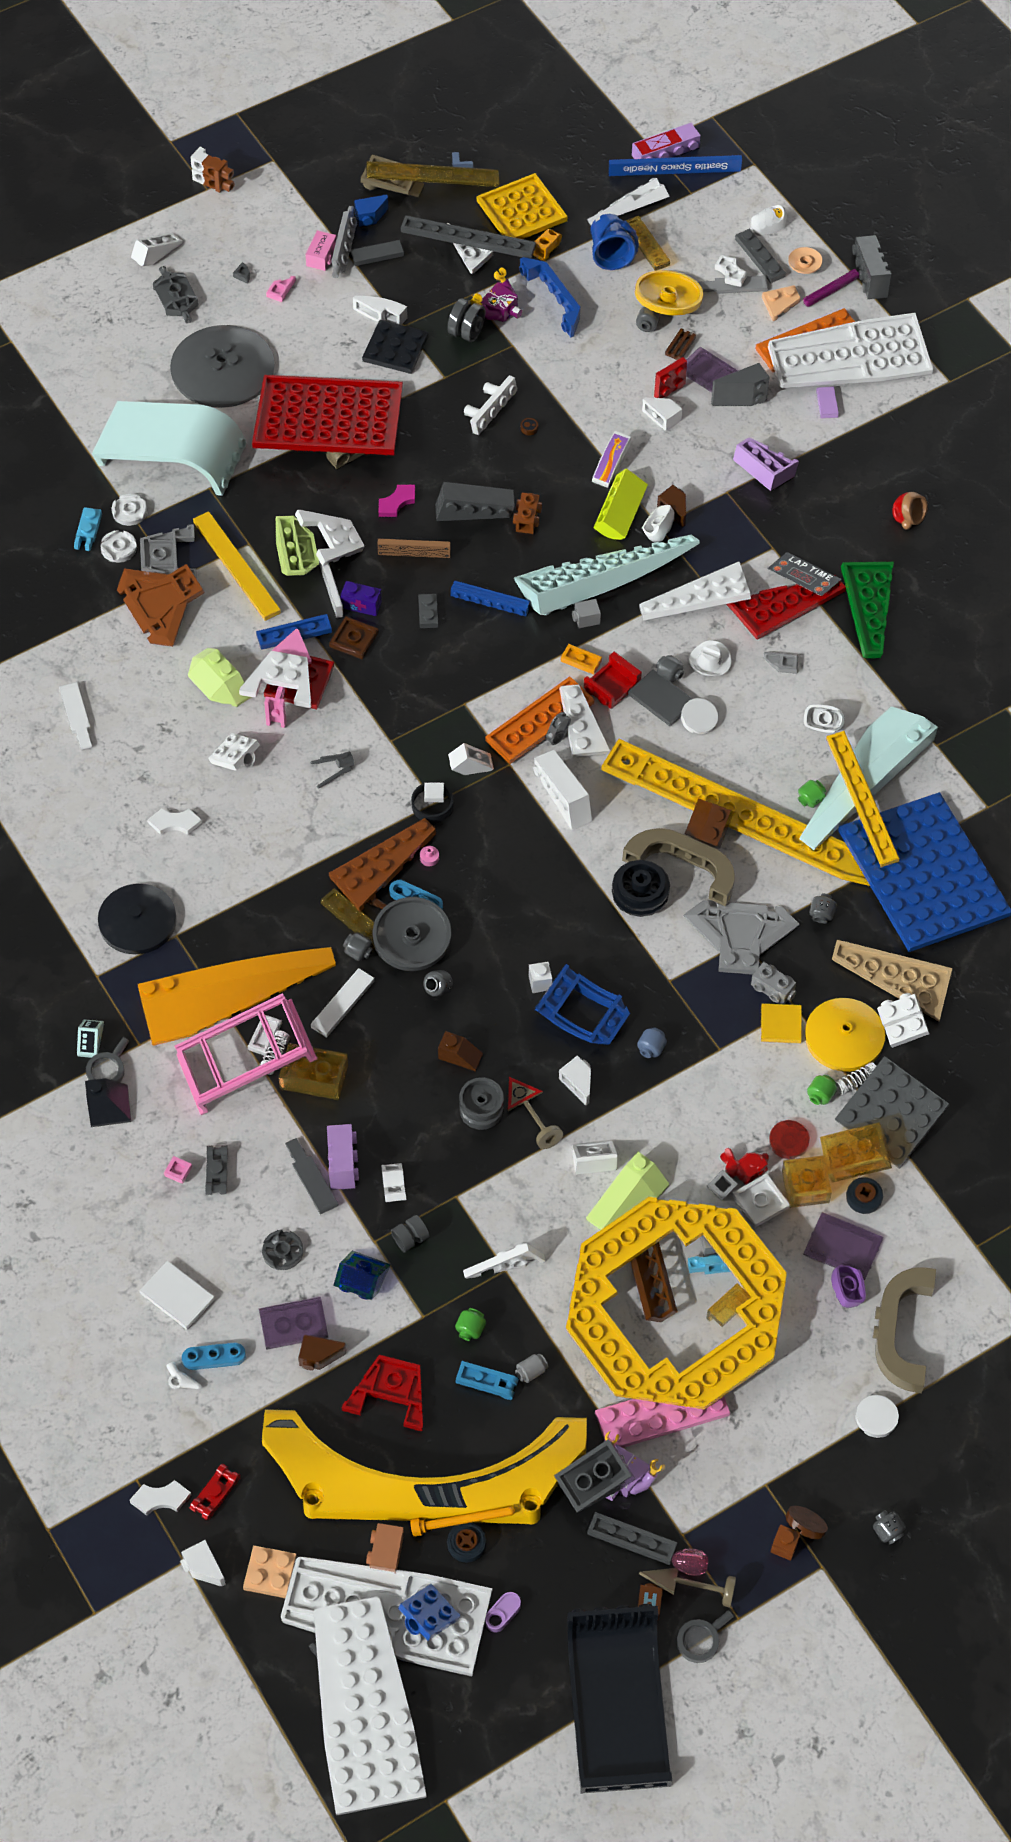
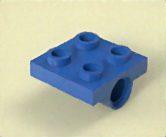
M429 1584L402 1602L398 1608L406 1617L405 1625L408 1631L413 1635L421 1633L427 1641L458 1621L461 1616L432 1584Z

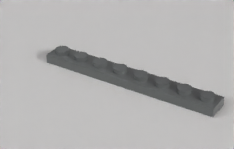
M406 215L401 225L402 233L532 259L536 248V242Z

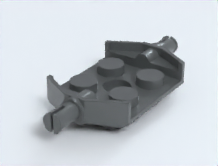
M161 266L159 271L162 276L153 282V290L156 291L165 308L166 316H183L185 323H188V321L190 323L192 318L189 313L198 306V299L184 273H170L165 266L163 268Z

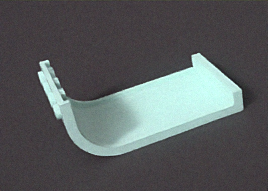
M117 401L92 455L98 466H105L108 459L186 464L200 471L209 480L215 494L223 496L247 442L239 426L228 415L209 406Z

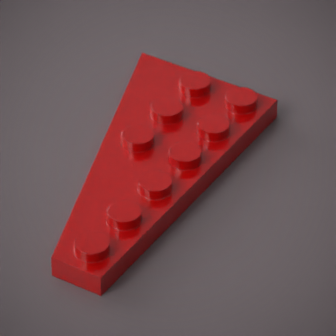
M840 580L823 596H820L798 584L790 587L785 585L759 591L758 594L750 595L751 599L726 605L758 640L845 592L846 586Z

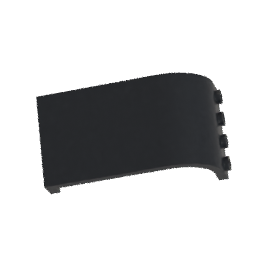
M641 1604L639 1607L630 1608L628 1605H621L616 1609L597 1607L594 1611L574 1609L572 1612H568V1655L580 1794L671 1787L672 1785L658 1657V1606Z

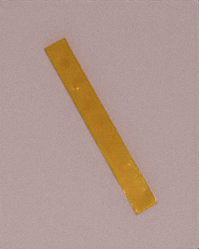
M366 162L367 178L499 186L498 170Z

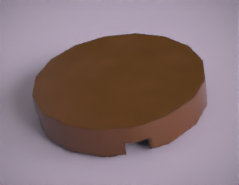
M794 1505L788 1509L785 1515L787 1523L793 1529H796V1527L800 1529L801 1535L805 1537L821 1539L827 1532L828 1527L825 1521L807 1508Z

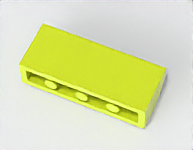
M627 468L618 473L600 511L594 529L611 539L621 540L626 538L648 484Z

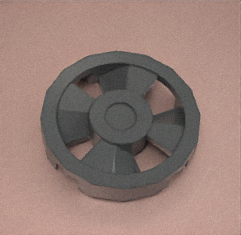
M277 1230L270 1233L263 1242L262 1256L264 1261L276 1270H288L295 1267L303 1256V1244L300 1237L294 1232L290 1231L289 1233ZM286 1236V1240L280 1241L279 1237ZM298 1245L299 1254L292 1253L290 1247ZM270 1248L274 1249V1251L266 1252V1249ZM280 1259L286 1260L283 1266L279 1265Z

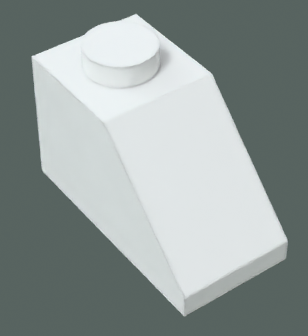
M648 397L643 399L642 411L665 431L681 421L682 409L679 404L671 399Z
M465 743L448 754L451 769L463 775L488 772L494 769L490 753Z
M576 1056L559 1070V1079L585 1105H588L591 1067L586 1060H581Z
M205 1540L181 1552L183 1560L180 1563L185 1573L189 1571L192 1578L218 1586L226 1585L224 1577Z

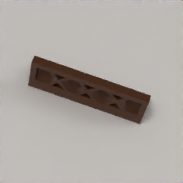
M657 1242L653 1245L651 1256L647 1249L630 1262L646 1321L663 1322L678 1311L660 1244ZM655 1262L658 1265L657 1274H654L653 1270ZM660 1281L663 1283L662 1293H659L658 1289ZM665 1300L668 1302L669 1310H667L666 1312L663 1308Z

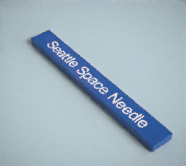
M742 155L609 160V176L740 172Z

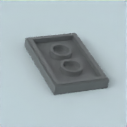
M654 669L628 691L630 697L668 726H671L681 717L684 705L692 699L670 681L658 675Z

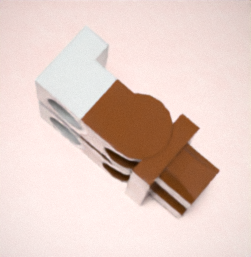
M199 147L191 156L192 178L194 181L215 189L219 193L223 189L230 192L234 188V181L230 180L233 177L234 170L228 167L226 160L223 159L221 161L218 157L206 154V149Z

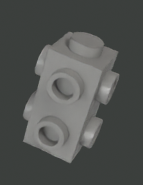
M763 962L752 975L751 985L753 988L769 996L773 1002L785 1004L796 995V982L793 978L782 974L773 965Z

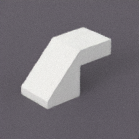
M402 1163L381 1165L385 1201L406 1200Z

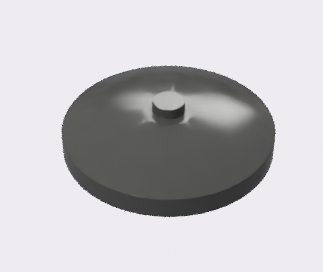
M419 897L401 898L385 906L376 917L373 925V942L379 956L389 965L405 971L423 970L439 962L446 954L451 942V926L447 915L435 903Z

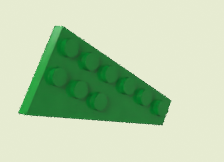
M843 562L841 565L863 658H881L883 654L884 632L887 623L886 615L888 613L890 582L892 580L894 562Z

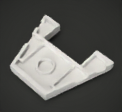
M297 510L295 516L301 527L318 526L330 548L318 549L316 553L322 566L328 565L331 561L336 562L343 556L348 557L363 550L364 544L351 520Z
M271 651L239 690L240 695L256 698L261 683L297 689L294 705L311 708L307 657Z

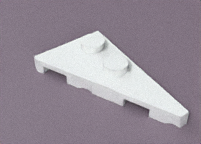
M453 243L471 274L475 273L493 256V251Z
M521 1243L516 1245L514 1249L499 1252L497 1256L467 1268L463 1272L465 1278L468 1279L479 1277L482 1272L493 1269L494 1273L525 1267L527 1261L537 1259L539 1263L546 1261L543 1253L527 1243Z

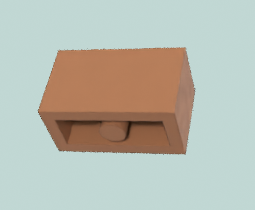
M378 1523L377 1529L372 1530L370 1543H373V1549L368 1551L366 1564H369L370 1568L391 1571L396 1574L404 1538V1527Z

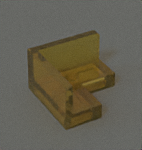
M738 1283L735 1284L708 1309L706 1319L709 1322L714 1319L723 1327L737 1314L736 1308L750 1299L751 1296Z

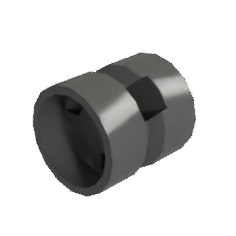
M414 1215L406 1220L405 1225L399 1224L391 1229V1234L396 1244L403 1252L413 1248L415 1242L421 1243L430 1237L425 1224L418 1215Z

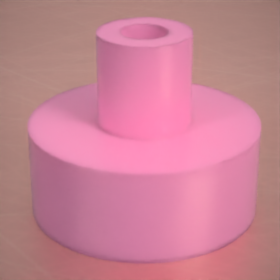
M433 846L424 847L420 851L421 863L425 866L436 865L439 861V851Z

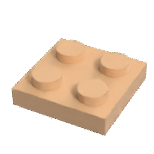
M253 1545L243 1589L286 1598L297 1557L296 1553Z

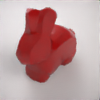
M726 1148L725 1152L720 1155L721 1160L726 1164L725 1172L732 1179L737 1177L744 1185L749 1184L758 1176H762L768 1171L767 1162L769 1155L767 1153H746L740 1160H736L732 1150Z

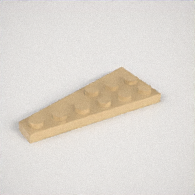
M837 940L832 957L833 961L899 999L905 993L915 994L922 1012L939 1022L952 968Z

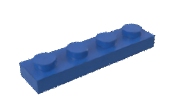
M327 614L256 631L261 650L277 646L295 629L299 630L302 639L332 633Z

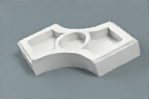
M721 255L715 264V270L725 275L726 284L741 287L747 278V272L736 265L737 258Z
M161 808L148 819V824L161 835L168 831H181L188 835L202 824V820L189 808L180 813H170Z
M175 1480L161 1488H152L143 1484L129 1501L145 1515H149L152 1511L159 1508H170L178 1512L191 1496V1492Z

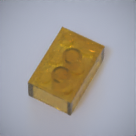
M288 1043L286 1053L300 1046ZM313 1048L317 1060L310 1063L307 1057L304 1056L281 1068L279 1075L280 1089L339 1100L348 1068V1057L344 1053Z
M880 1122L820 1137L827 1174L832 1183L892 1168L885 1133Z

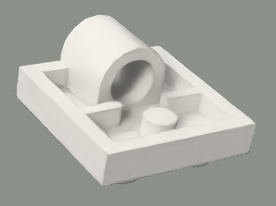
M231 733L208 759L211 764L235 771L241 766L249 768L255 762L254 751L260 744L256 739Z

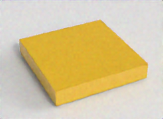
M762 1004L761 1042L801 1043V1005Z

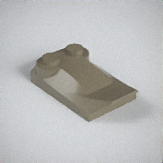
M371 155L361 176V183L369 190L379 187L419 197L424 186L419 174V168Z

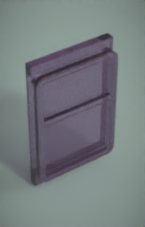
M699 347L686 359V377L711 393L714 380L738 371L702 347Z

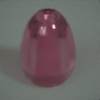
M683 1549L673 1554L672 1564L676 1569L685 1574L698 1576L706 1572L708 1556L698 1549Z

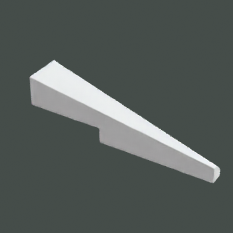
M652 178L649 180L650 182L639 186L636 190L610 204V207L588 218L587 221L592 225L593 221L596 220L597 222L600 220V216L603 214H615L618 216L667 198L669 194L664 184H659L657 178Z

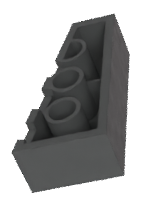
M876 235L856 237L855 244L852 246L853 255H856V267L860 269L859 279L863 281V293H866L867 300L887 298L891 272L890 270L887 271L888 264L884 262L883 252L881 253V247Z
M443 482L435 504L436 521L510 518L515 507L513 490Z

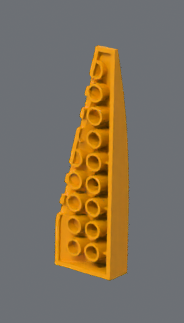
M331 947L250 958L138 984L152 1045L191 1037L197 1034L199 1030L205 1027L208 1029L214 1026V1023L222 1019L226 1020L238 1011L242 1012L271 998V995L277 992L281 993L295 983L303 982L305 978L311 975L316 976L336 966Z

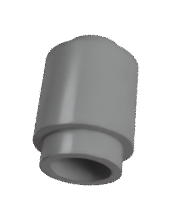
M540 1353L537 1355L533 1354L518 1363L515 1372L519 1380L528 1383L545 1373L548 1364L543 1355Z

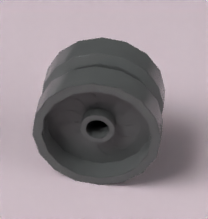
M460 298L451 311L447 327L448 333L455 337L462 336L464 340L474 342L485 320V307L477 303L472 305L469 300Z
M485 1077L472 1079L462 1087L459 1094L460 1116L463 1122L469 1127L478 1130L494 1127L501 1120L504 1113V1098L501 1087L495 1081Z

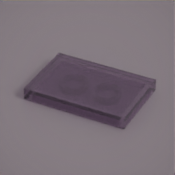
M321 1297L259 1308L266 1350L302 1343L304 1335L328 1338Z

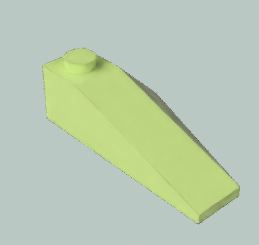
M638 1151L625 1165L586 1219L602 1230L646 1198L655 1197L658 1199L668 1188L669 1183L655 1163Z

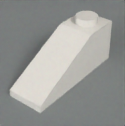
M171 232L136 239L131 258L141 266L154 264L181 245L182 240Z

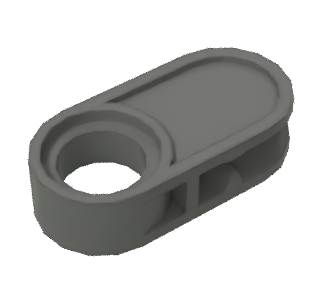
M560 712L553 718L547 731L546 739L552 745L562 741L571 723V718L566 716L565 712Z

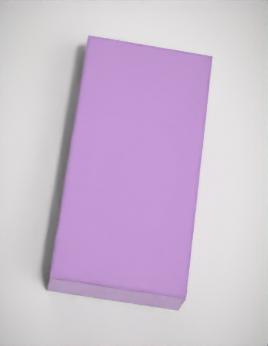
M818 387L816 394L820 418H838L839 413L834 387Z

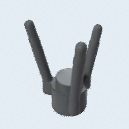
M350 751L342 754L322 756L318 760L311 761V764L336 761L337 767H342V770L318 784L317 788H321L340 775L351 771L350 767L354 766V760Z

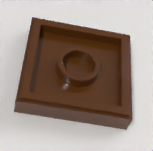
M345 616L331 639L329 646L363 660L379 630L376 627Z

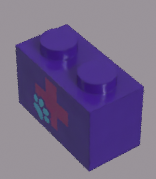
M346 581L341 593L343 609L377 616L382 603L381 589Z

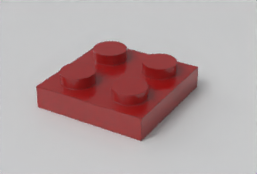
M684 357L656 373L655 398L667 397L673 391L681 389L686 384L687 360Z

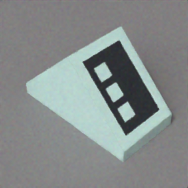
M83 1020L78 1027L77 1056L92 1058L98 1054L104 1021Z

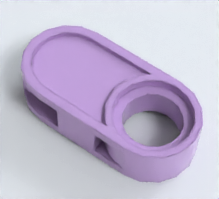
M507 1592L503 1594L487 1612L485 1625L489 1631L500 1632L519 1612L521 1600L516 1593ZM493 1615L500 1616L502 1619L501 1624L498 1626L491 1625L489 1622L490 1617Z

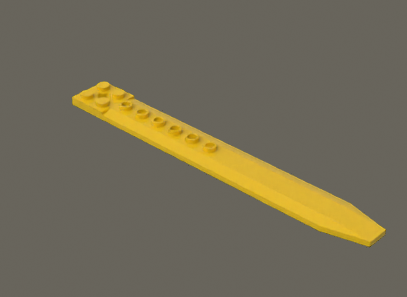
M618 739L602 764V771L633 785H639L694 811L698 798L734 812L729 828L837 878L870 886L845 842L829 836L820 846L813 850L800 840V836L807 827L806 824L639 747ZM628 759L630 760V764H624L622 761H626Z

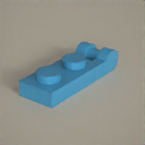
M464 1361L461 1362L456 1377L457 1384L499 1395L507 1400L513 1399L514 1386H517L519 1380L513 1375ZM500 1382L506 1383L505 1388L499 1386Z

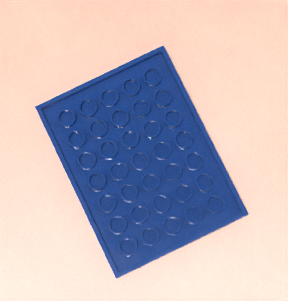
M940 792L880 812L899 856V862L880 867L860 819L839 826L838 832L908 952L1011 916V908Z

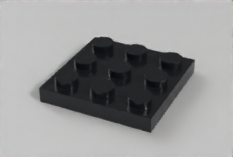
M379 320L362 356V362L412 374L428 338V332Z

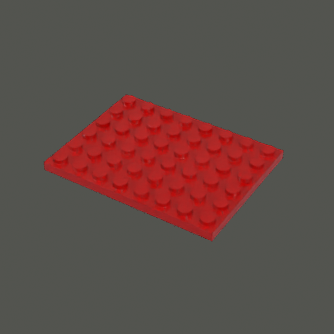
M264 375L252 448L394 455L403 382Z

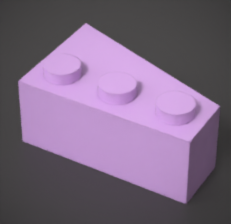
M750 437L737 444L733 458L737 464L770 491L793 478L799 463L796 459L792 461L784 457V453L778 452L777 454L769 450V446Z
M351 1124L327 1126L331 1190L355 1188V1181L359 1180L358 1168H354V1162H358L357 1150H353V1144H357L356 1131L352 1132Z

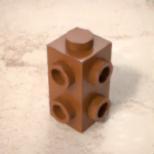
M522 493L521 499H517L516 510H518V513H514L513 516L516 532L533 534L535 527H538L539 517L537 515L542 511V503L539 502L540 495Z

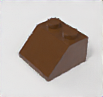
M698 798L685 834L721 847L734 812Z

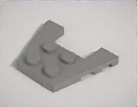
M194 524L187 525V528L172 529V532L163 534L161 532L140 538L141 571L171 574L179 569L177 568L176 542H194ZM190 568L193 575L197 579L196 568Z

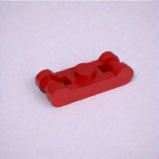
M222 1463L198 1497L192 1501L189 1509L194 1512L198 1511L208 1521L237 1484L241 1475L235 1471L231 1472L228 1470V1466ZM223 1477L228 1480L225 1485L220 1482ZM205 1500L210 1503L208 1507L203 1505Z

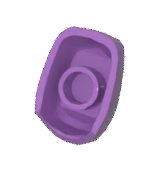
M847 1265L837 1266L831 1275L832 1287L836 1293V1298H838L842 1307L852 1308L859 1306L866 1298L864 1279L860 1269Z

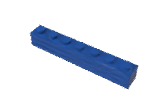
M455 580L451 587V596L475 602L476 604L486 605L487 607L497 608L498 610H504L521 616H527L530 609V601Z

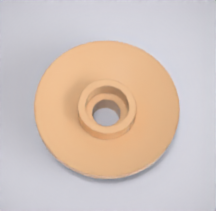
M800 247L790 253L788 263L794 271L810 274L820 269L822 257L815 249Z

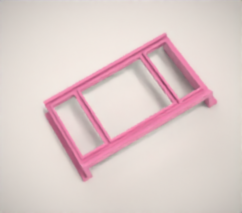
M283 993L175 1045L178 1053L176 1055L201 1115L208 1112L207 1103L304 1056L307 1057L310 1063L317 1060L292 999L287 1000ZM280 1004L284 1008L300 1046L283 1055L264 1012ZM258 1015L276 1058L223 1083L206 1040ZM197 1044H201L217 1083V1087L203 1094L200 1092L184 1052Z

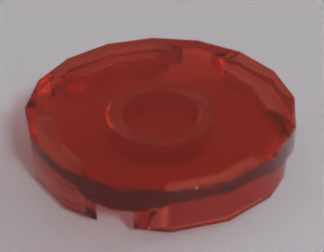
M792 1120L781 1121L774 1125L769 1136V1144L772 1151L779 1157L789 1160L804 1155L810 1141L809 1133L804 1125Z

